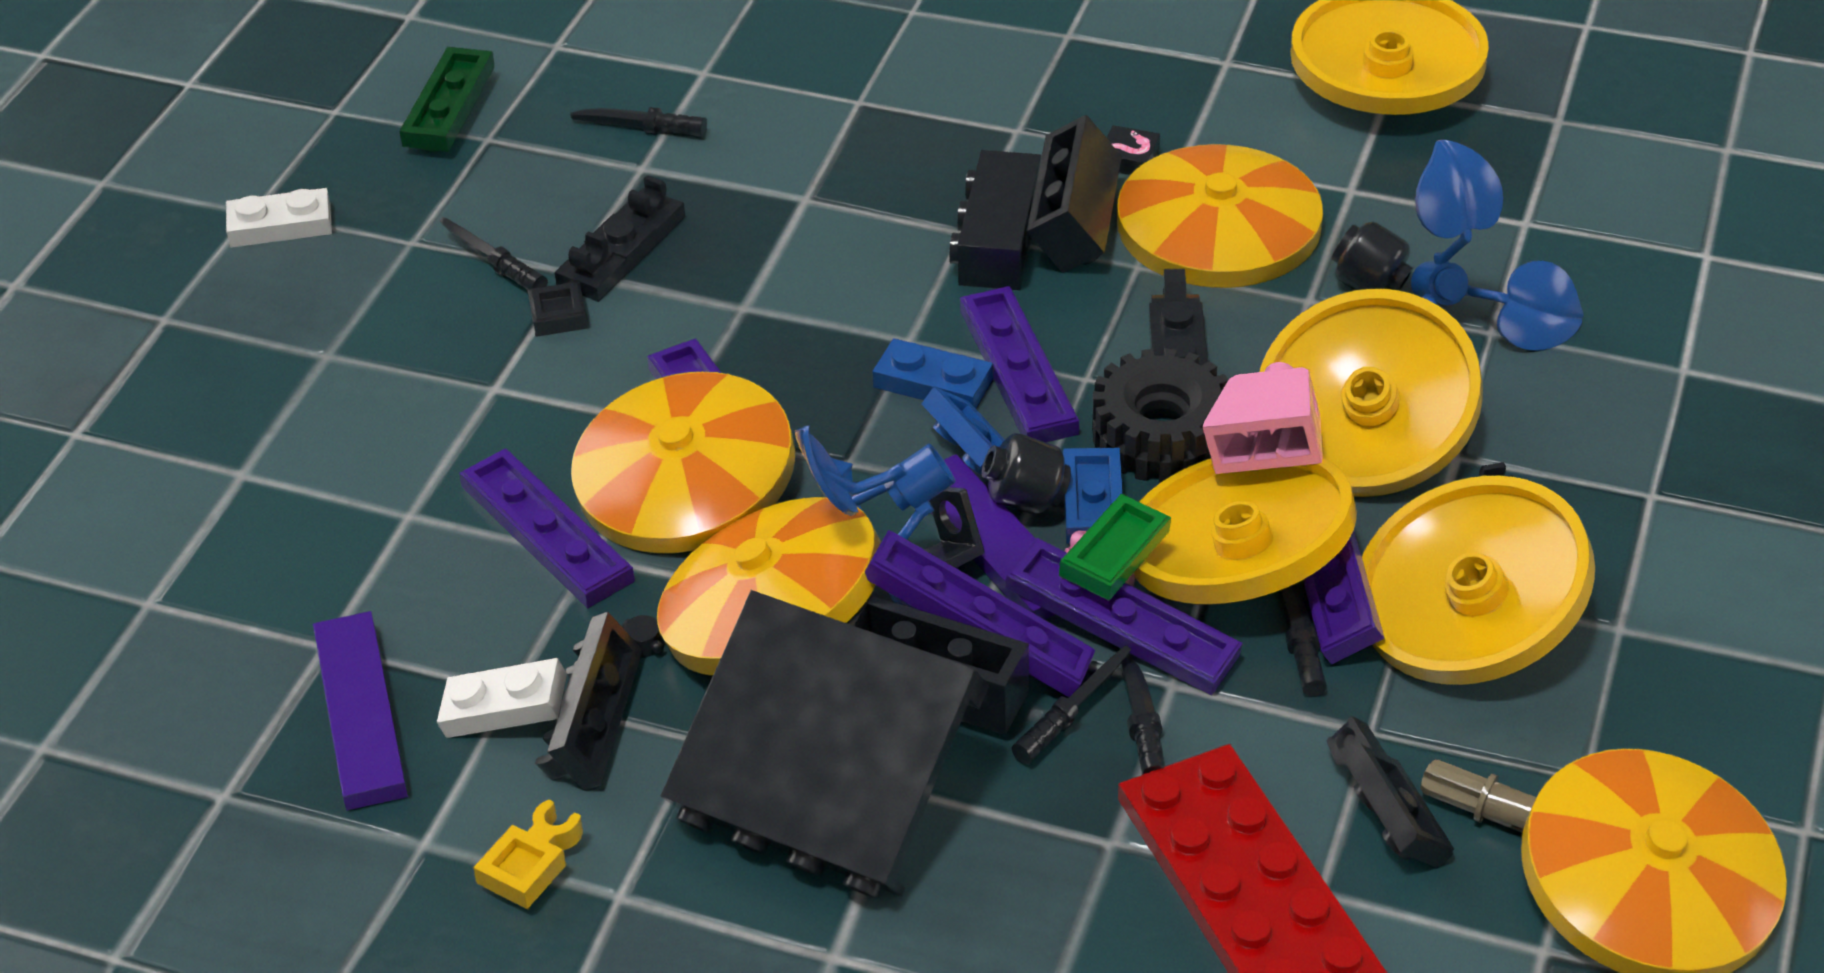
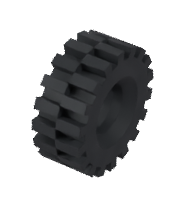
M1165 348V356H1155L1153 349L1141 350V358L1135 359L1129 353L1120 357V367L1111 362L1104 368V377H1097L1093 391L1092 432L1095 448H1120L1122 474H1125L1131 468L1135 470V479L1147 481L1149 474L1159 475V483L1169 478L1171 474H1176L1194 464L1210 459L1211 455L1203 431V423L1228 382L1226 375L1221 374L1217 376V366L1210 361L1202 366L1199 365V355L1188 352L1185 359L1177 357V349ZM1152 417H1170V418H1173V419H1175V420L1159 421V420H1152V419H1148V418H1152Z

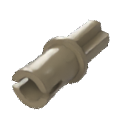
M1433 760L1427 766L1421 783V791L1424 794L1474 813V821L1481 823L1485 818L1523 833L1526 819L1537 798L1499 783V776L1495 774H1490L1487 779L1441 760Z

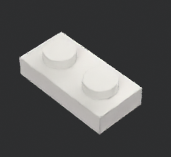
M327 188L314 190L298 189L291 193L260 197L246 196L241 199L226 201V232L230 248L332 234L331 205Z
M554 658L447 677L437 724L446 738L558 719L567 673L559 659Z

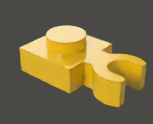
M549 799L542 802L533 812V826L528 831L512 824L473 867L476 883L528 909L565 868L566 862L563 850L576 845L583 835L581 815L574 812L565 823L553 825L557 819L555 803Z

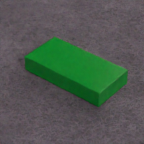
M1120 494L1061 559L1059 576L1110 600L1169 533L1171 517L1124 494Z

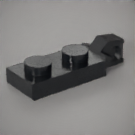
M1164 269L1163 295H1151V303H1149L1150 349L1154 350L1155 356H1165V348L1177 349V357L1184 359L1188 352L1199 355V365L1202 366L1207 363L1203 304L1200 302L1199 294H1186L1185 269Z
M1351 716L1332 737L1330 736L1326 740L1336 765L1351 771L1357 781V784L1354 786L1356 795L1370 810L1377 813L1386 828L1382 831V836L1387 845L1405 860L1415 858L1439 868L1454 854V847L1400 762L1387 756L1366 722Z

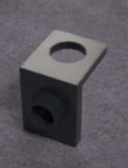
M948 487L929 500L934 508L932 513L940 542L925 549V551L956 569L985 553L968 492L965 488ZM946 501L950 502L957 509L961 518V529L956 528L949 520L945 508Z

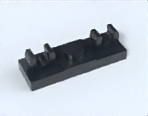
M647 175L644 177L645 189L642 188L639 191L631 190L628 194V202L617 213H613L593 233L588 231L585 234L584 244L580 248L572 246L569 249L568 260L554 272L556 285L580 282L582 296L599 302L685 217L684 202L667 197L665 182Z
M609 612L592 617L585 639L574 645L573 652L578 656V660L574 665L566 669L569 681L560 705L561 711L556 726L544 734L543 740L549 746L547 751L549 754L542 755L536 758L535 764L549 779H558L569 774L583 790L599 786L602 783L643 651Z

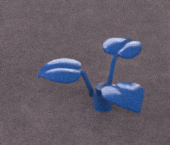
M1437 140L1431 158L1419 179L1416 189V212L1422 226L1431 234L1447 239L1458 235L1460 237L1445 251L1435 253L1434 261L1424 262L1415 269L1411 278V287L1414 295L1441 305L1456 304L1464 296L1504 303L1497 318L1498 332L1507 342L1521 349L1545 350L1566 342L1580 328L1583 310L1571 278L1558 265L1540 260L1530 261L1519 266L1509 277L1506 294L1468 285V277L1465 270L1460 265L1449 262L1455 254L1471 241V229H1488L1495 225L1503 207V190L1495 170L1481 155L1457 142Z
M809 426L800 427L794 431L799 448L819 488L830 502L848 516L858 513L857 507L861 509V504L885 492L889 493L902 511L912 506L915 509L914 513L898 533V535L906 540L909 539L922 519L934 511L929 500L956 482L943 458L928 443L888 471L855 483L852 481L853 464L831 458L823 445L810 434ZM888 592L893 602L914 608Z

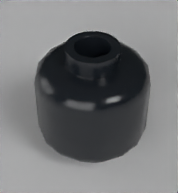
M1367 222L1361 227L1355 224L1352 225L1340 240L1331 257V260L1337 263L1335 274L1338 280L1355 291L1364 289L1400 291L1414 267L1406 263L1410 255L1409 243L1376 222Z
M1014 433L1007 437L1000 447L993 445L988 450L982 466V477L988 479V491L990 497L996 503L1032 515H1040L1050 506L1057 507L1063 500L1069 486L1071 468L1065 464L1064 455L1059 447L1023 434Z

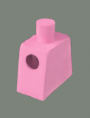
M1276 362L1270 364L1265 369V372L1233 376L1226 383L1203 423V431L1216 474L1319 464L1323 460L1319 407L1310 372L1303 367L1293 368L1289 364Z

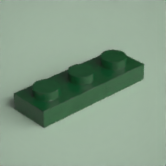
M447 46L399 130L402 147L424 149L430 152H449L495 68L493 51Z

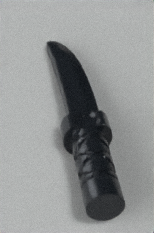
M649 107L648 112L591 108L570 113L573 120L643 128L647 134L656 135L658 131H669V133L704 137L707 131V119L705 117H688V115H676L673 113L664 114L661 108Z
M445 217L440 219L441 224L456 238L487 258L489 263L494 265L493 269L496 273L503 277L507 276L527 290L547 287L548 280L544 275L512 256L510 251L504 247L499 246L495 249Z
M1295 583L1278 591L1289 626L1285 639L1288 651L1295 656L1304 694L1307 696H1318L1327 689L1320 658L1318 657L1320 643L1316 628L1311 625L1305 602Z
M1126 645L1120 649L1069 698L1061 696L1045 714V717H1042L1034 724V727H1031L1012 745L1013 755L1024 764L1031 763L1040 754V751H1043L1050 744V741H1053L1060 734V731H1065L1073 724L1074 717L1079 713L1078 708L1115 672L1128 656L1131 648Z
M1128 655L1120 664L1132 712L1127 720V726L1131 739L1136 742L1141 773L1143 775L1166 767L1160 743L1163 728L1159 714L1154 711L1144 674L1135 660Z

